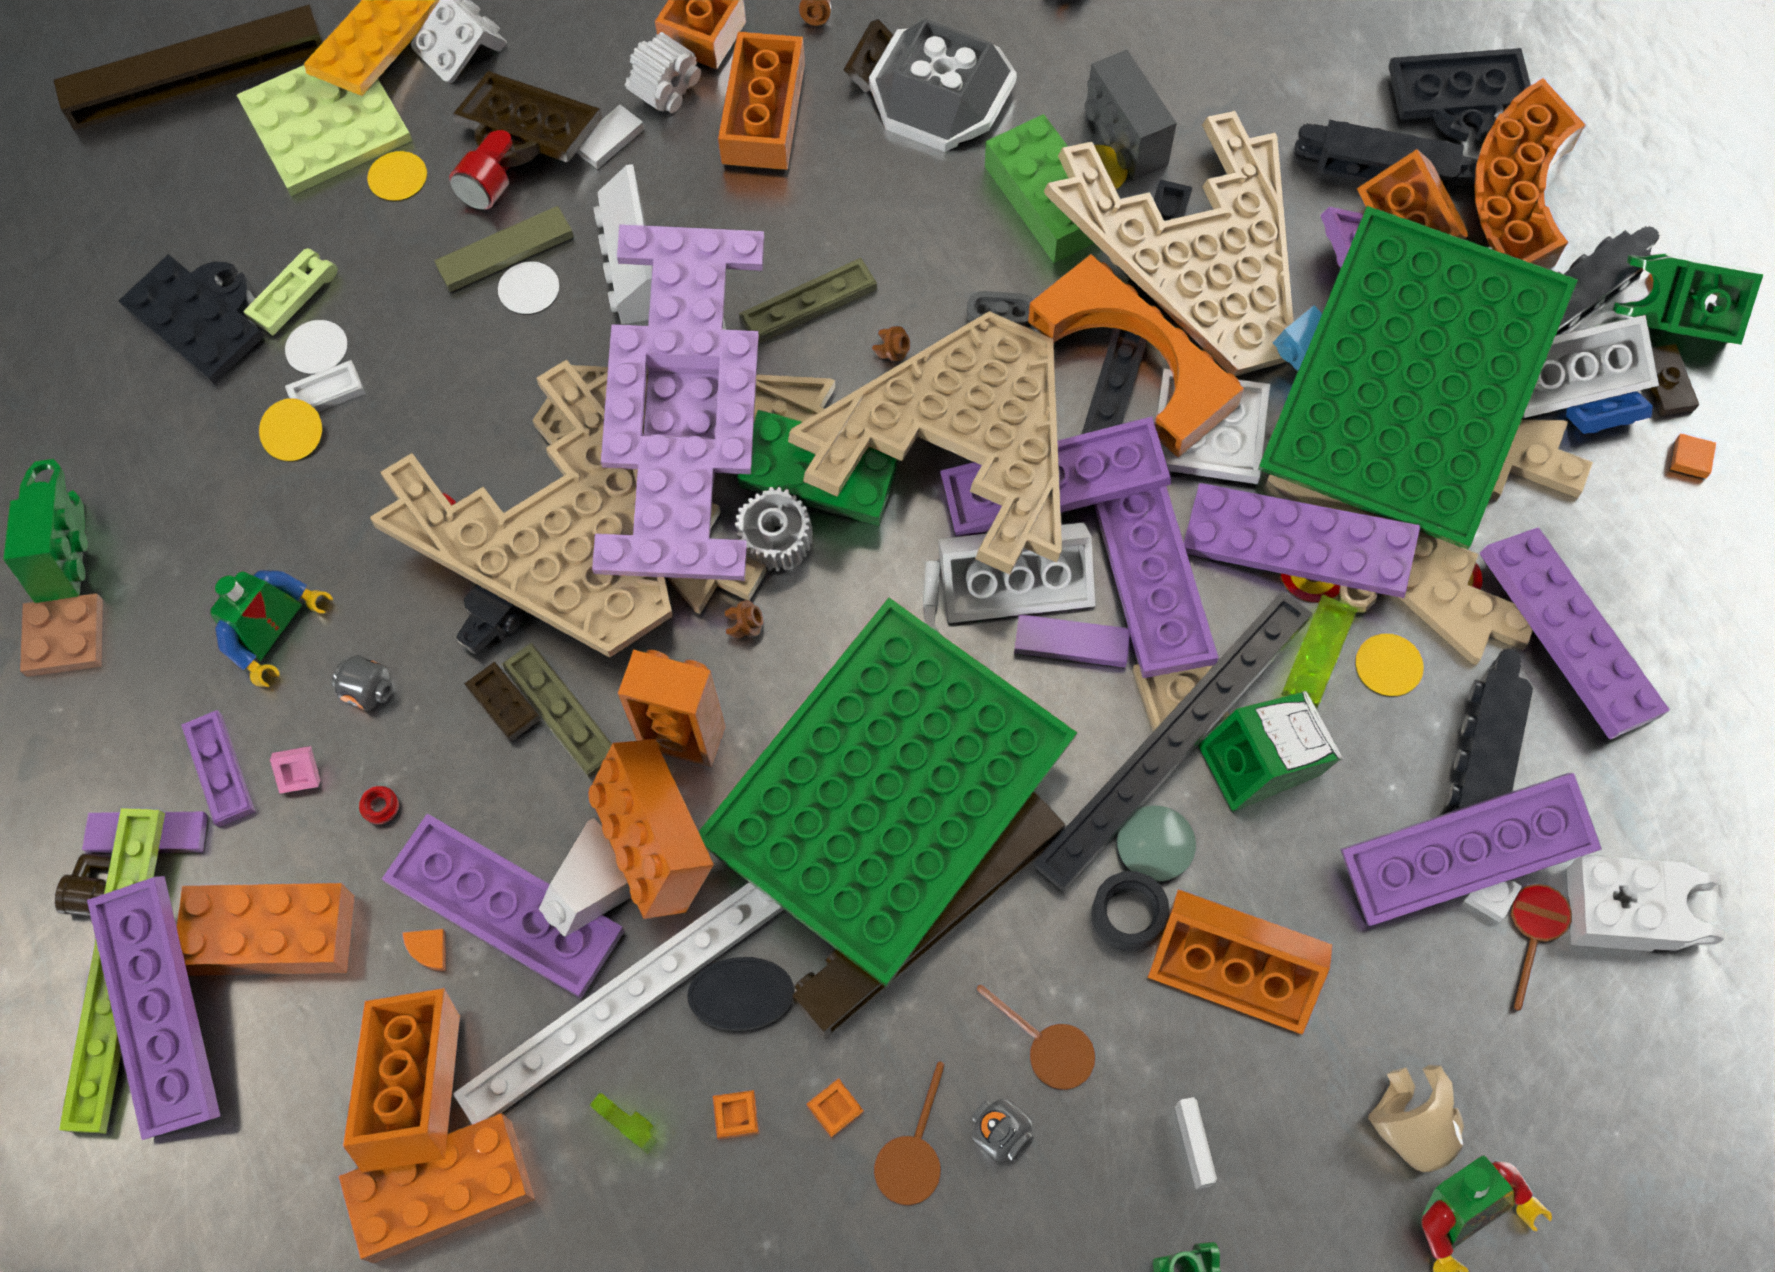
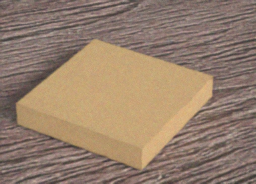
M1139 664L1133 666L1132 670L1153 732L1207 674L1212 665L1148 678L1142 677ZM1228 711L1218 722L1224 721L1229 716Z

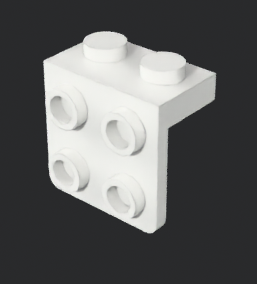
M440 0L411 43L412 49L448 83H453L480 44L498 52H501L507 44V41L498 34L500 28L485 16L482 18L478 14L481 9L470 0Z

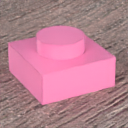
M311 746L272 753L270 762L280 794L319 786L321 780Z

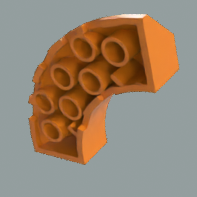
M1544 78L1522 91L1511 101V104L1496 118L1480 150L1474 186L1479 220L1492 250L1550 269L1557 264L1568 241L1557 227L1549 207L1545 206L1544 191L1546 189L1547 173L1555 162L1573 150L1585 124Z

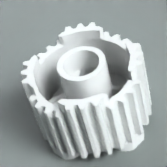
M660 32V34L656 35V38H653L652 42L649 41L647 43L643 41L638 43V47L630 55V63L633 64V69L630 71L631 76L626 78L624 85L626 89L657 110H666L674 113L682 104V95H685L686 90L690 86H694L700 79L701 69L695 66L697 58L694 53L663 32Z
M770 487L769 491H763L761 496L757 493L755 494V499L749 498V504L744 503L743 508L738 509L740 515H736L737 522L735 523L738 531L737 535L739 540L747 541L746 556L754 561H758L760 564H765L769 571L772 568H776V571H779L780 567H783L784 570H787V568L794 569L802 563L803 557L807 556L806 550L810 551V544L813 542V531L806 506L803 507L802 501H797L795 495L791 496L789 490L786 489L782 492L780 487L777 490ZM775 526L781 527L779 531L773 532Z

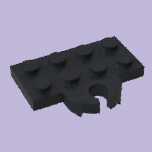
M1522 48L1391 58L1388 66L1400 120L1433 117L1441 131L1447 136L1463 142L1467 141L1470 134V128L1464 124L1465 122L1473 123L1478 127L1476 135L1478 141L1485 139L1498 115L1505 111L1516 96L1531 86Z
M167 254L118 300L127 311L213 384L217 383L264 337L262 332L243 316L245 314L244 310L255 300L252 295L251 284L243 272L237 274L239 271L233 264L228 262L214 261L203 264L190 272ZM236 276L235 281L230 286L221 287L226 279Z

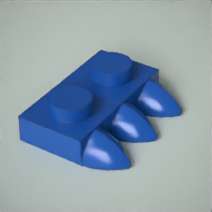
M1638 391L1568 407L1566 417L1583 434L1596 433L1603 429L1619 425H1629L1636 421L1651 418L1653 405Z

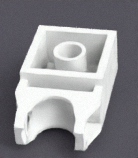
M1592 855L1581 856L1567 867L1568 901L1572 910V922L1570 924L1571 945L1653 951L1655 949L1676 951L1692 945L1717 944L1725 939L1723 929L1714 927L1710 923L1700 921L1694 917L1687 904L1688 894L1697 891L1713 890L1714 886L1720 885L1718 875L1701 871L1682 862Z

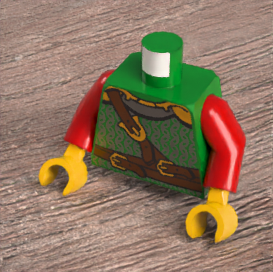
M1483 1155L1435 1188L1422 1213V1227L1432 1255L1437 1258L1433 1266V1272H1469L1468 1268L1451 1256L1454 1251L1453 1248L1513 1208L1515 1204L1518 1205L1516 1209L1517 1215L1533 1231H1538L1534 1225V1220L1538 1215L1542 1214L1549 1221L1552 1220L1551 1212L1533 1197V1192L1515 1166L1508 1162L1495 1161L1491 1163Z

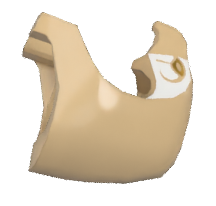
M1428 1065L1423 1068L1433 1090L1429 1100L1409 1112H1404L1405 1106L1413 1098L1415 1085L1407 1068L1393 1070L1387 1074L1390 1086L1379 1104L1369 1114V1121L1378 1134L1417 1171L1432 1172L1449 1165L1463 1147L1462 1132L1464 1128L1463 1119L1458 1108H1453L1454 1097L1451 1080L1443 1071L1442 1066Z

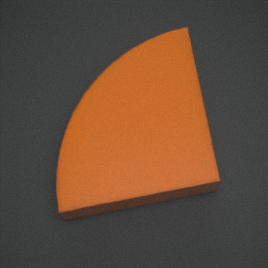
M443 929L403 932L406 949L418 963L431 970L446 971V932Z

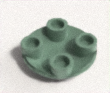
M1153 805L1138 809L1119 830L1117 846L1122 861L1130 871L1146 874L1158 882L1176 878L1190 866L1196 851V839L1192 827L1181 814L1168 807Z

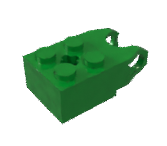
M1668 253L1648 256L1628 255L1626 263L1643 268L1652 275L1653 288L1650 294L1642 300L1626 303L1615 302L1613 307L1615 313L1630 317L1645 315L1647 326L1650 328L1742 345L1764 274L1753 268ZM1711 294L1717 296L1716 301L1709 302L1706 307V298Z
M54 459L35 461L26 471L20 484L18 499L10 501L3 560L34 603L79 597L81 581L85 580L83 552H86L88 549V541L85 534L84 504L74 490L67 492L65 474ZM47 469L54 470L49 483L35 482V478L40 472Z

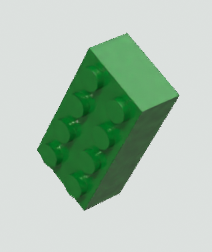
M762 410L757 411L753 429L751 474H738L737 479L741 488L762 494L763 491H769L770 487H773L774 490L780 487L782 492L786 489L789 490L790 495H795L797 501L801 500L804 506L880 526L898 459L868 446L837 497L803 481L805 471L816 454L788 442L791 429L801 424L802 421Z

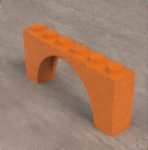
M1090 254L1030 302L1028 323L1041 334L1052 338L1053 343L1079 330L1109 327L1139 335L1161 352L1170 366L1175 391L1164 410L1156 416L1155 428L1159 441L1176 457L1179 458L1239 407L1244 390L1239 380L1233 374L1226 373L1221 369L1208 352L1197 348L1183 330L1172 326L1164 319L1159 309L1148 305L1139 297L1137 291L1131 285L1124 284L1114 275L1112 269L1106 263L1099 262L1093 255Z

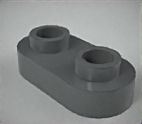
M980 291L973 294L967 302V318L969 322H972L982 316L979 312L990 311L1029 328L1031 326L1028 323L1029 305L1033 299L1023 293ZM1016 313H1019V314H1022L1023 316H1022V317H1015V316H1013V315L1016 314Z

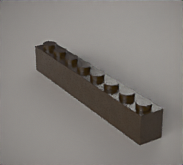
M309 4L60 77L53 81L60 109L75 131L306 62L324 40Z
M1036 792L1031 795L888 986L1040 856L1064 830L1065 823ZM837 949L825 960L828 965L816 975L810 972L801 978L794 987L797 991L792 994L795 1005L825 1040L886 988Z

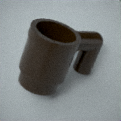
M88 853L79 856L72 874H65L57 885L55 908L59 914L91 916L87 900L103 895L106 882L104 879L90 878L88 876L91 870L109 871L111 856Z

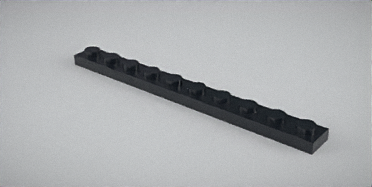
M1162 179L1159 180L1154 202L1164 221L1185 216L1193 187ZM1129 278L1128 284L1137 291L1139 297L1148 305L1158 308V304ZM1114 328L1082 434L1123 424L1146 348V339L1132 332Z
M1282 590L1034 862V867L1064 892L1307 624L1313 613Z

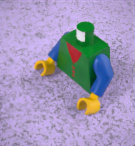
M260 570L254 575L241 571L235 577L227 575L220 578L215 585V591L220 597L210 610V615L217 624L215 630L219 650L242 670L247 668L250 671V680L255 686L270 687L263 681L262 672L266 670L270 676L279 677L278 669L269 664L260 665L254 659L262 660L302 606L298 601L300 598L305 600L307 608L311 611L326 613L324 610L316 607L315 601L320 595L333 601L329 593L320 590L310 591L306 589L307 584L283 571Z

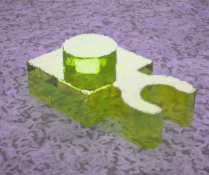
M601 1092L591 1102L590 1106L646 1154L658 1142L650 1133L655 1126L636 1110L630 1117Z

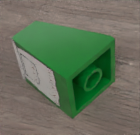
M1306 691L1237 708L1198 744L1232 812L1319 777L1342 759L1336 744Z

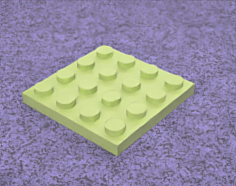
M303 65L237 94L241 105L291 196L413 141L379 79L361 96L306 74Z

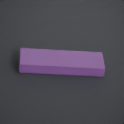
M1019 614L1014 653L1126 668L1130 631L1129 628Z
M216 710L182 724L181 726L214 824L219 828L255 813L222 714Z
M204 811L163 812L165 813L158 853H203L208 815ZM120 812L88 813L82 846L84 852L88 854H112Z

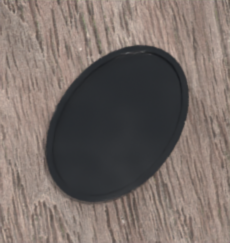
M735 957L718 961L698 973L689 986L687 998L692 1012L704 1023L723 1030L744 1031L763 1027L780 1018L793 1002L792 994H794L795 990L791 977L779 965L761 958Z

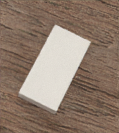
M620 104L598 123L576 153L596 169H599L645 129L644 123Z
M352 360L285 386L289 398L303 400L313 406L317 412L366 394Z
M1194 1097L1182 1099L1176 1104L1175 1110L1196 1190L1208 1188L1216 1183L1217 1176L1197 1099Z

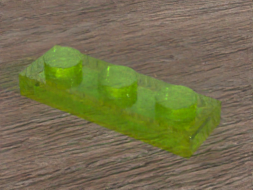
M1325 595L1321 596L1281 692L1282 696L1306 691L1317 709L1358 610L1357 608Z

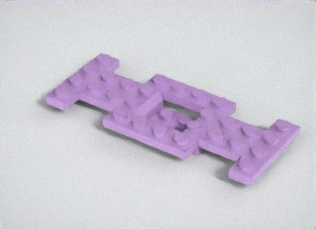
M619 224L618 264L652 265L653 268L648 326L611 325L601 452L602 468L638 469L633 535L595 534L592 566L594 574L745 581L747 541L710 539L715 473L751 474L759 334L758 331L723 330L726 269L762 271L764 231ZM647 368H648L646 411H645V424H644V435H643V434H642V429H643L645 387H646V374H647Z

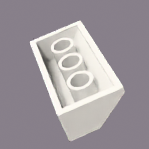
M631 164L626 165L597 192L600 206L593 207L597 227L604 228V234L598 235L602 255H608L609 262L603 263L607 284L613 283L614 291L608 292L609 303L612 312L618 311L622 325L649 320L653 268L652 265L618 264L617 260L619 224L646 226L634 166Z
M1646 316L1618 320L1555 335L1523 418L1659 386Z
M1084 522L1061 525L1062 551L1057 563L1024 548L1010 575L975 559L978 549L987 534L938 539L948 623L1095 606L1092 537Z

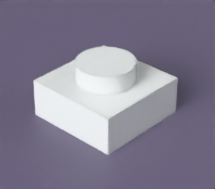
M1508 880L1469 893L1464 902L1494 920L1501 922L1522 886L1512 880Z

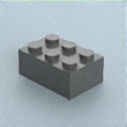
M1126 49L1092 63L1090 78L1087 81L1088 94L1087 101L1084 104L1085 112L1091 121H1095L1099 127L1105 144L1111 145L1115 151L1120 167L1123 170L1127 169L1132 179L1135 180L1168 166L1177 123L1128 50Z

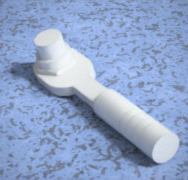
M927 561L925 565L923 607L925 608L924 623L940 633L934 627L935 609L938 608L940 563L937 561Z

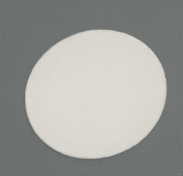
M523 262L511 267L503 274L498 285V295L503 305L509 310L521 314H532L544 310L553 303L559 291V280L556 273L547 265L539 262Z
M325 320L310 321L302 324L290 334L285 345V355L289 364L296 370L303 373L316 374L336 366L342 360L347 350V338L344 331L335 323Z

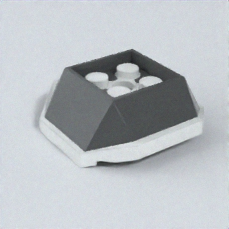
M924 19L910 28L897 29L869 77V84L880 111L885 130L946 152L957 147L958 143L973 139L990 130L1016 83L1017 73L1000 47L983 39Z

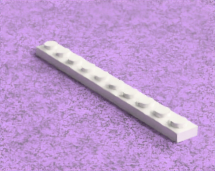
M751 883L746 884L454 1092V1097L472 1124L504 1112L784 909Z

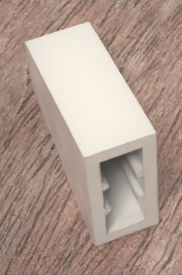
M594 818L586 823L550 883L539 907L547 922L555 926L564 937L631 898L630 887L623 871H620L617 866L616 855L610 841L605 838L602 826Z

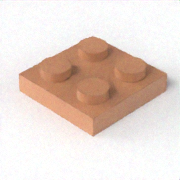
M90 594L40 603H23L20 672L29 677L102 667L103 599L98 594Z

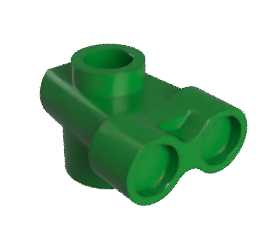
M1216 1242L1195 1243L1191 1251L1154 1258V1272H1174V1266L1179 1272H1221L1219 1248Z

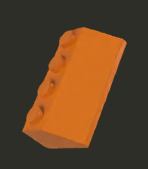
M1178 889L1148 978L1303 1035L1330 970L1332 944Z

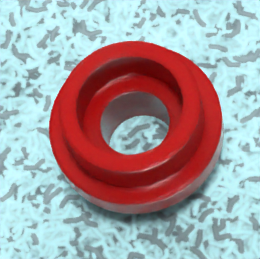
M385 786L369 788L363 793L359 802L360 814L367 822L372 824H384L390 821L396 815L399 808L397 795ZM385 801L386 806L379 812L374 811V807L378 802Z

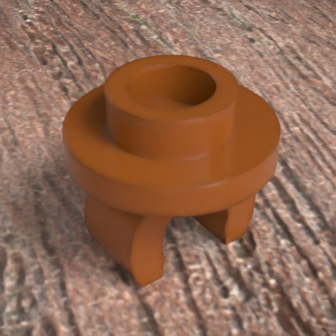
M801 0L799 13L802 19L813 26L824 24L831 15L830 0Z
M892 326L889 329L879 330L878 335L884 343L882 345H873V351L879 358L902 361L910 349V338L905 329L901 326Z
M741 601L737 604V607L729 608L724 612L727 618L737 620V624L734 627L726 629V634L737 639L745 635L748 637L759 635L763 625V615L760 608L751 601Z

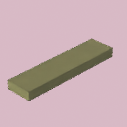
M556 206L434 260L449 292H452L569 240L574 235L559 206Z
M860 257L740 312L739 318L746 331H758V344L877 290V282Z
M530 643L501 665L590 779L598 773L612 743L534 644Z

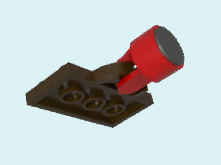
M488 71L453 113L456 124L475 130V140L478 148L476 151L467 152L450 173L451 187L455 194L466 204L477 209L491 208L508 187L509 180L505 172L509 167L519 166L531 161L539 153L569 162L601 121L600 108Z

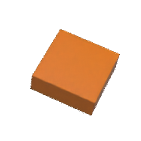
M1680 433L1675 440L1670 470L1707 479L1712 472L1716 442Z
M839 1078L806 1104L831 1139L864 1114V1110Z
M754 1090L713 1096L718 1140L759 1134Z

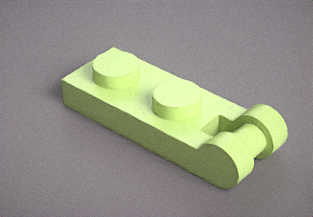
M304 249L244 310V313L250 321L274 336L324 283H329L336 277L338 268L328 260L322 261L319 254L312 249Z

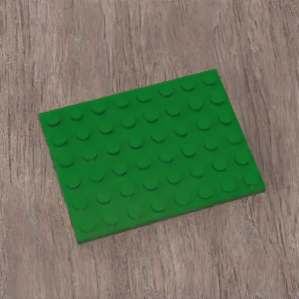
M1367 206L1258 470L1385 519L1420 525V532L1468 550L1480 525L1578 279Z
M889 597L698 832L710 853L887 987L1075 739L1078 732Z

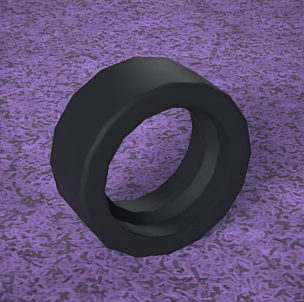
M1122 871L1108 877L1098 888L1092 905V923L1098 935L1109 946L1122 951H1139L1152 945L1161 936L1169 917V901L1162 886L1151 876L1138 871ZM1122 889H1134L1144 893L1149 898L1153 906L1154 916L1151 924L1145 930L1135 934H1127L1117 930L1111 924L1107 916V904L1115 892Z

